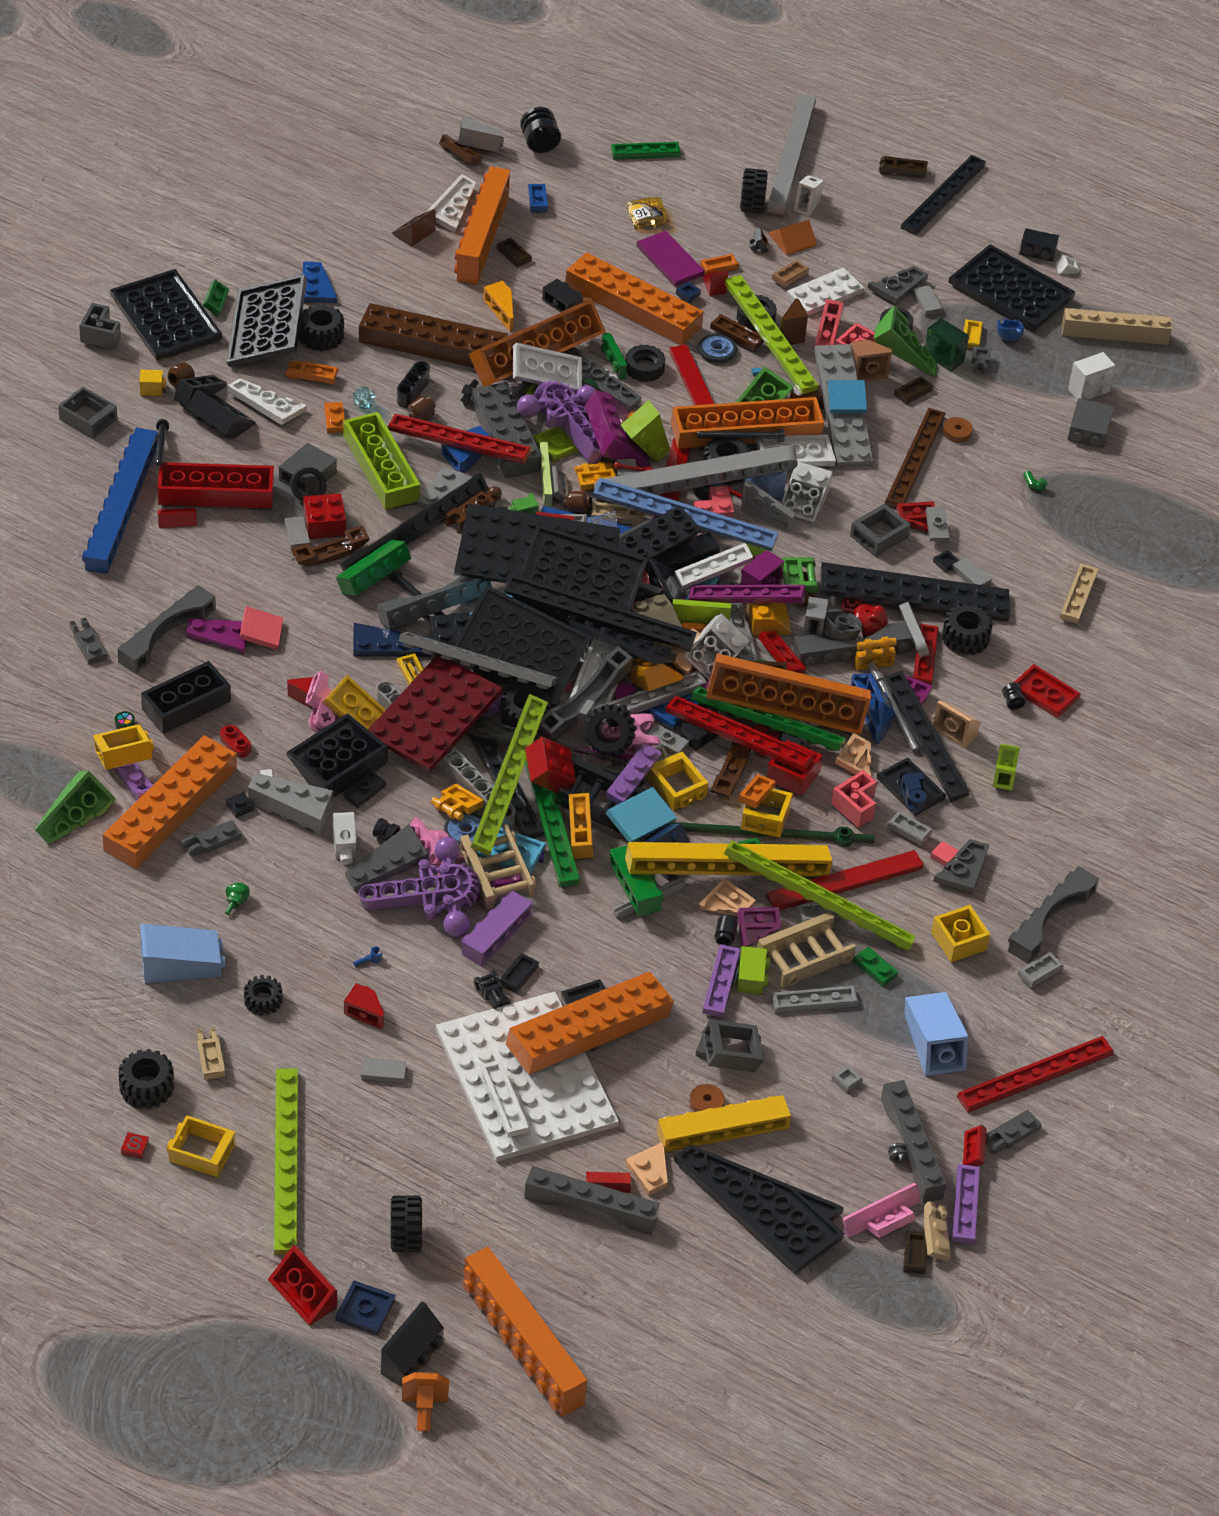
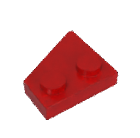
M934 501L897 504V514L907 520L910 527L928 532L926 508L935 507Z

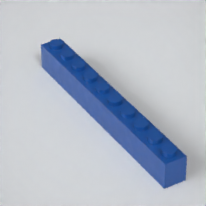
M136 427L133 435L130 434L129 446L124 449V458L119 462V471L114 474L113 485H110L108 490V498H105L103 502V511L99 512L98 523L94 524L93 536L89 537L87 551L84 550L82 555V562H85V570L108 574L156 452L158 431Z

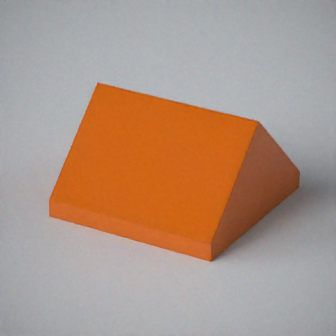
M810 220L769 232V236L786 255L816 246Z

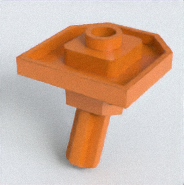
M414 1372L402 1378V1401L417 1402V1431H430L433 1402L448 1403L449 1379L438 1373Z

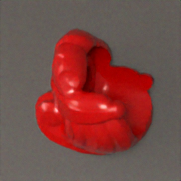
M862 604L854 609L853 614L862 622L861 632L863 638L877 633L888 624L886 610L879 605L874 607Z

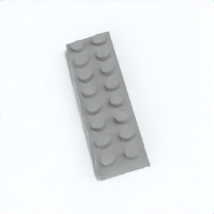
M851 344L815 346V359L823 393L832 449L836 459L835 465L836 467L872 465L873 458L864 413H830L828 380H857Z
M401 633L399 641L403 642L404 647L411 649L420 647L423 648L422 652L431 655L440 653L441 658L451 661L456 658L460 660L461 664L467 666L476 664L483 671L490 672L496 670L500 676L507 678L515 676L517 681L527 684L532 681L536 683V687L542 689L554 686L557 681V677L413 633Z

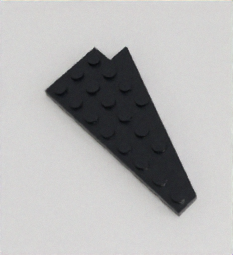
M691 1144L674 1156V1162L795 1274L844 1238V1232L832 1222L843 1213L844 1208L841 1205Z

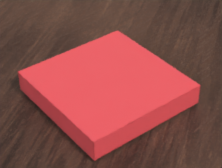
M246 606L239 638L277 650L283 617Z

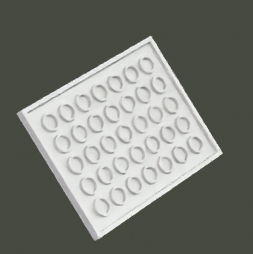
M556 992L447 1021L435 1026L436 1033L496 1162L615 1128L619 1125L618 1118L585 1052L529 1075L505 1045L509 1028L562 1007ZM498 1060L502 1061L529 1126L528 1133L507 1137L480 1072V1065Z

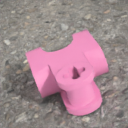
M319 671L313 677L306 697V703L313 706L309 718V727L315 733L333 723L335 719L340 718L323 703L332 691L328 686L329 676L322 671Z
M631 714V717L635 719L634 725L637 727L635 731L636 736L632 741L633 743L624 750V753L635 755L644 743L650 746L653 745L652 747L661 744L659 737L644 734L655 725L654 716L652 714ZM605 723L601 727V735L608 741H615L621 735L620 726L608 728V723Z

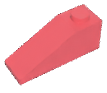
M826 299L815 346L834 345L844 311V302Z

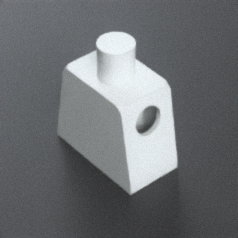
M808 175L799 182L794 206L795 212L806 216L812 214L821 199L824 184L822 179Z
M354 812L333 813L335 858L340 859L343 865L351 864L353 858L356 857Z

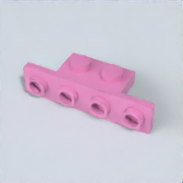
M414 817L410 826L428 853L427 861L430 865H435L439 868L443 862L435 855V845L441 838L449 836L444 830H428L419 817ZM461 853L455 860V864H461L464 859Z
M912 1183L844 1217L843 1224L846 1236L850 1238L867 1229L880 1238L914 1221L915 1214L909 1208L921 1202L918 1185Z

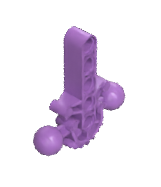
M548 380L547 382H542L537 387L534 396L527 394L518 400L517 410L520 415L531 418L536 416L541 410V413L547 416L545 426L547 428H553L554 426L563 428L589 463L597 464V462L602 460L603 456L585 409V404L596 390L592 386H583L575 394L569 387V384L565 385L562 382L558 383L556 380L553 382Z
M444 837L436 843L434 849L436 857L443 862L439 868L435 865H430L426 859H422L419 861L420 878L367 884L360 888L359 898L361 906L366 910L423 904L425 918L428 921L434 920L435 914L445 909L449 913L443 922L444 930L452 937H460L468 931L470 925L468 917L461 912V908L464 906L471 908V901L476 902V895L480 893L478 888L480 881L478 880V874L474 872L472 866L467 868V863L465 862L461 865L455 864V860L460 855V845L454 838ZM435 872L440 873V875L433 876ZM450 885H455V886H456L455 888H452V889L447 888V887L450 886ZM429 888H436L434 891H427ZM410 890L415 891V892L412 893V894H407V893H406L407 891H410ZM388 893H393V894H394L393 896H390V897L385 896V895L388 894ZM367 896H373L371 899H365Z

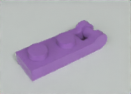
M137 763L113 768L136 801L154 785L151 784Z

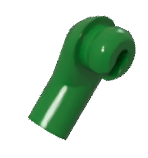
M1026 471L1023 474L1030 488L1043 491L1048 485V482L1043 478H1040L1039 481L1035 480L1031 471Z

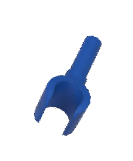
M374 946L371 948L370 955L354 961L353 964L358 966L369 961L379 963L383 953L378 954L380 948Z

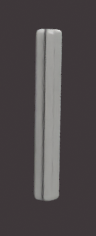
M678 877L657 888L662 890L665 898L684 889L685 881L682 877ZM630 901L613 909V914L617 919L635 912Z

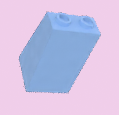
M140 924L145 984L222 977L221 968H225L224 955H220V952L223 951V941L218 939L217 930Z
M941 992L905 997L904 1015L924 1075L931 1076L966 1071L968 1034L947 993Z

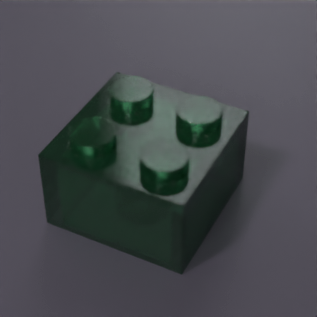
M940 318L927 328L925 346L937 364L952 372L965 362L969 335Z

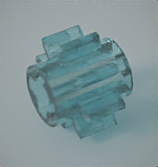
M360 387L356 392H353L354 405H359L360 409H369L372 404L376 403L374 390L369 391V387Z

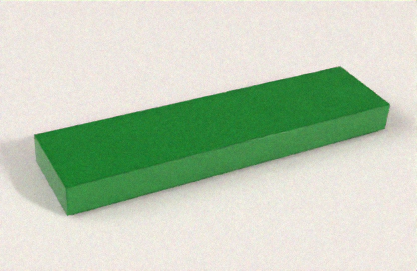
M679 142L611 144L613 160L681 157Z

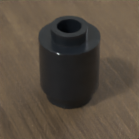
M724 915L718 918L714 935L718 945L730 946L734 942L738 922L734 917Z

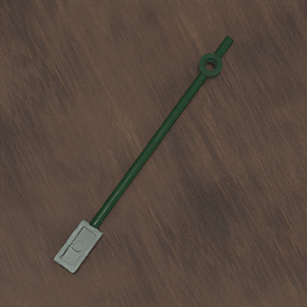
M683 822L671 823H681L685 831L770 836L742 830L741 826ZM845 826L838 827L834 832L783 829L781 837L834 840L835 844L840 847H848L852 845L853 841L874 843L875 835L856 834L852 829Z

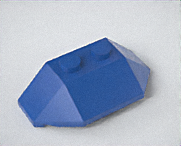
M872 673L853 674L851 686L871 690V701L865 723L875 745L879 744L892 725V719L895 717L894 708L890 706L887 693L883 691L880 683Z

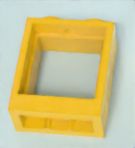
M140 724L93 735L95 753L105 770L153 759V741L149 739L147 731H144Z
M683 752L656 762L648 772L647 780L673 811L684 808L688 804L702 800L707 796L708 781ZM683 771L694 785L675 792L665 778Z
M773 789L761 802V805L780 808L779 816L754 811L752 806L745 805L742 813L741 829L780 838L791 810L793 793Z
M186 1115L184 1121L178 1124L174 1139L169 1140L166 1151L169 1154V1162L218 1178L236 1145L235 1131ZM190 1134L219 1144L211 1160L181 1150Z

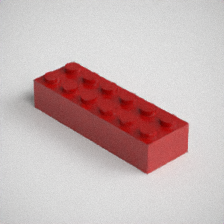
M163 462L162 466H159L158 505L272 508L274 466Z

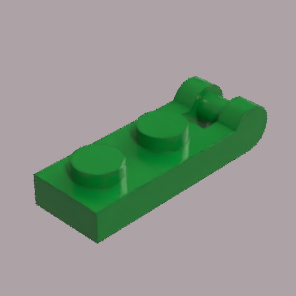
M604 333L602 334L603 343L601 344V351L606 353V358L611 362L612 370L617 374L619 380L625 379L627 363L612 334Z

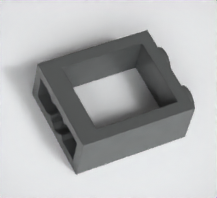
M84 386L58 405L59 420L92 439L118 420L117 405ZM85 404L98 413L90 420H86L74 412Z
M884 503L852 522L850 537L877 557L907 539L910 524ZM883 520L894 530L879 538L868 528Z
M710 1019L703 1029L702 1036L708 1066L756 1072L760 1064L763 1063L764 1053L760 1044L761 1036L758 1034L756 1025ZM721 1037L745 1040L748 1053L723 1050Z

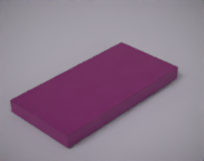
M666 230L636 242L638 249L674 286L704 276L705 270Z

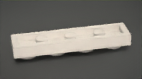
M743 543L676 570L675 574L684 590L691 587V585L699 584L751 563L753 556L746 543Z
M498 1060L480 1065V1072L507 1137L528 1133L529 1126L502 1061Z

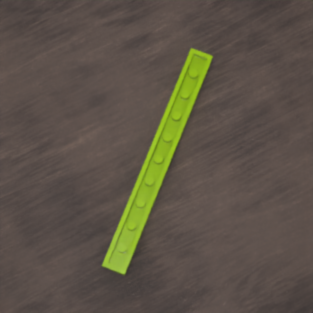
M742 275L726 278L725 286L801 395L817 391V382Z
M529 694L470 847L488 856L492 852L526 762L525 748L533 743L548 703Z
M733 840L730 841L724 852V855L728 856L731 861L739 862L749 870L761 873L768 880L782 884L785 889L801 894L804 899L814 901L820 904L822 908L837 913L841 918L857 923L860 928L874 932L879 938L893 942L898 948L909 951L916 936Z
M276 1068L274 1255H286L293 1245L297 1246L298 1068Z

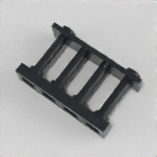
M577 758L573 767L576 783L570 785L567 791L560 788L555 803L569 809V794H575L583 781L593 786L589 792L591 820L622 834L606 814L608 809L614 807L616 803L608 800L604 808L593 803L599 791L607 792L618 776ZM638 786L629 799L646 791V789Z

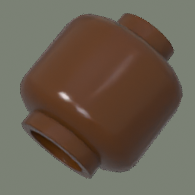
M186 362L176 364L168 371V381L175 388L178 387L180 379L195 377L194 369Z
M419 396L409 404L408 416L427 421L434 416L436 406L428 396Z
M571 491L568 493L567 498L564 499V508L568 509V512L588 514L589 510H592V496L586 491Z

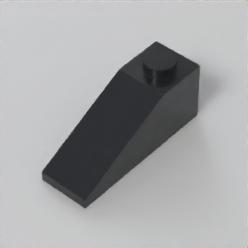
M215 375L180 379L173 399L179 402L180 406L187 408L197 389L216 394L226 387L227 382Z

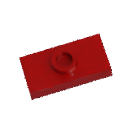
M979 1125L965 1131L963 1165L977 1167L985 1164L987 1130L985 1126Z

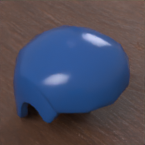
M1004 319L1002 323L998 320L997 333L1005 341H1014L1023 336L1024 326L1016 320Z

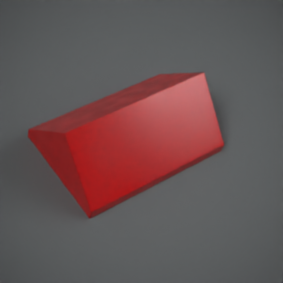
M293 1245L268 1280L307 1324L312 1325L337 1309V1289L296 1245Z

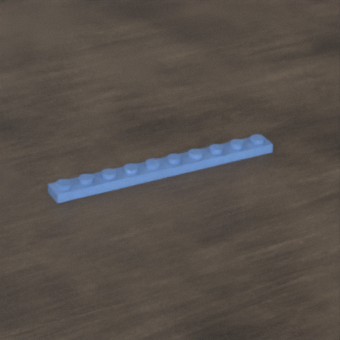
M599 478L593 492V497L658 517L677 506H681L698 524L701 530L768 551L773 550L778 538V532L603 478Z

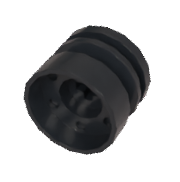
M534 107L523 114L520 120V127L528 148L535 153H547L555 149L561 141V132L553 112L545 107Z

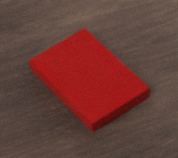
M1035 664L1014 681V683L1020 684L1025 699L1057 719L1081 696L1080 692Z

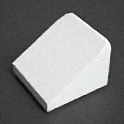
M1062 254L1055 262L1058 273L1061 275L1080 272L1076 260Z

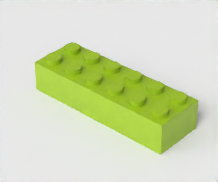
M379 412L344 420L343 437L383 508L387 510L417 502L420 499V483Z

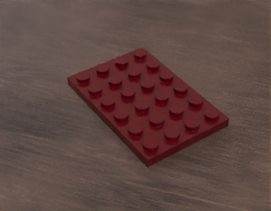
M438 653L368 730L388 746V750L430 773L502 694V687L454 661L441 658V654Z

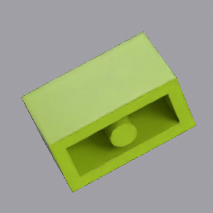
M741 947L737 992L762 995L763 986H768L769 974H765V970H769L770 958L766 957L767 949Z

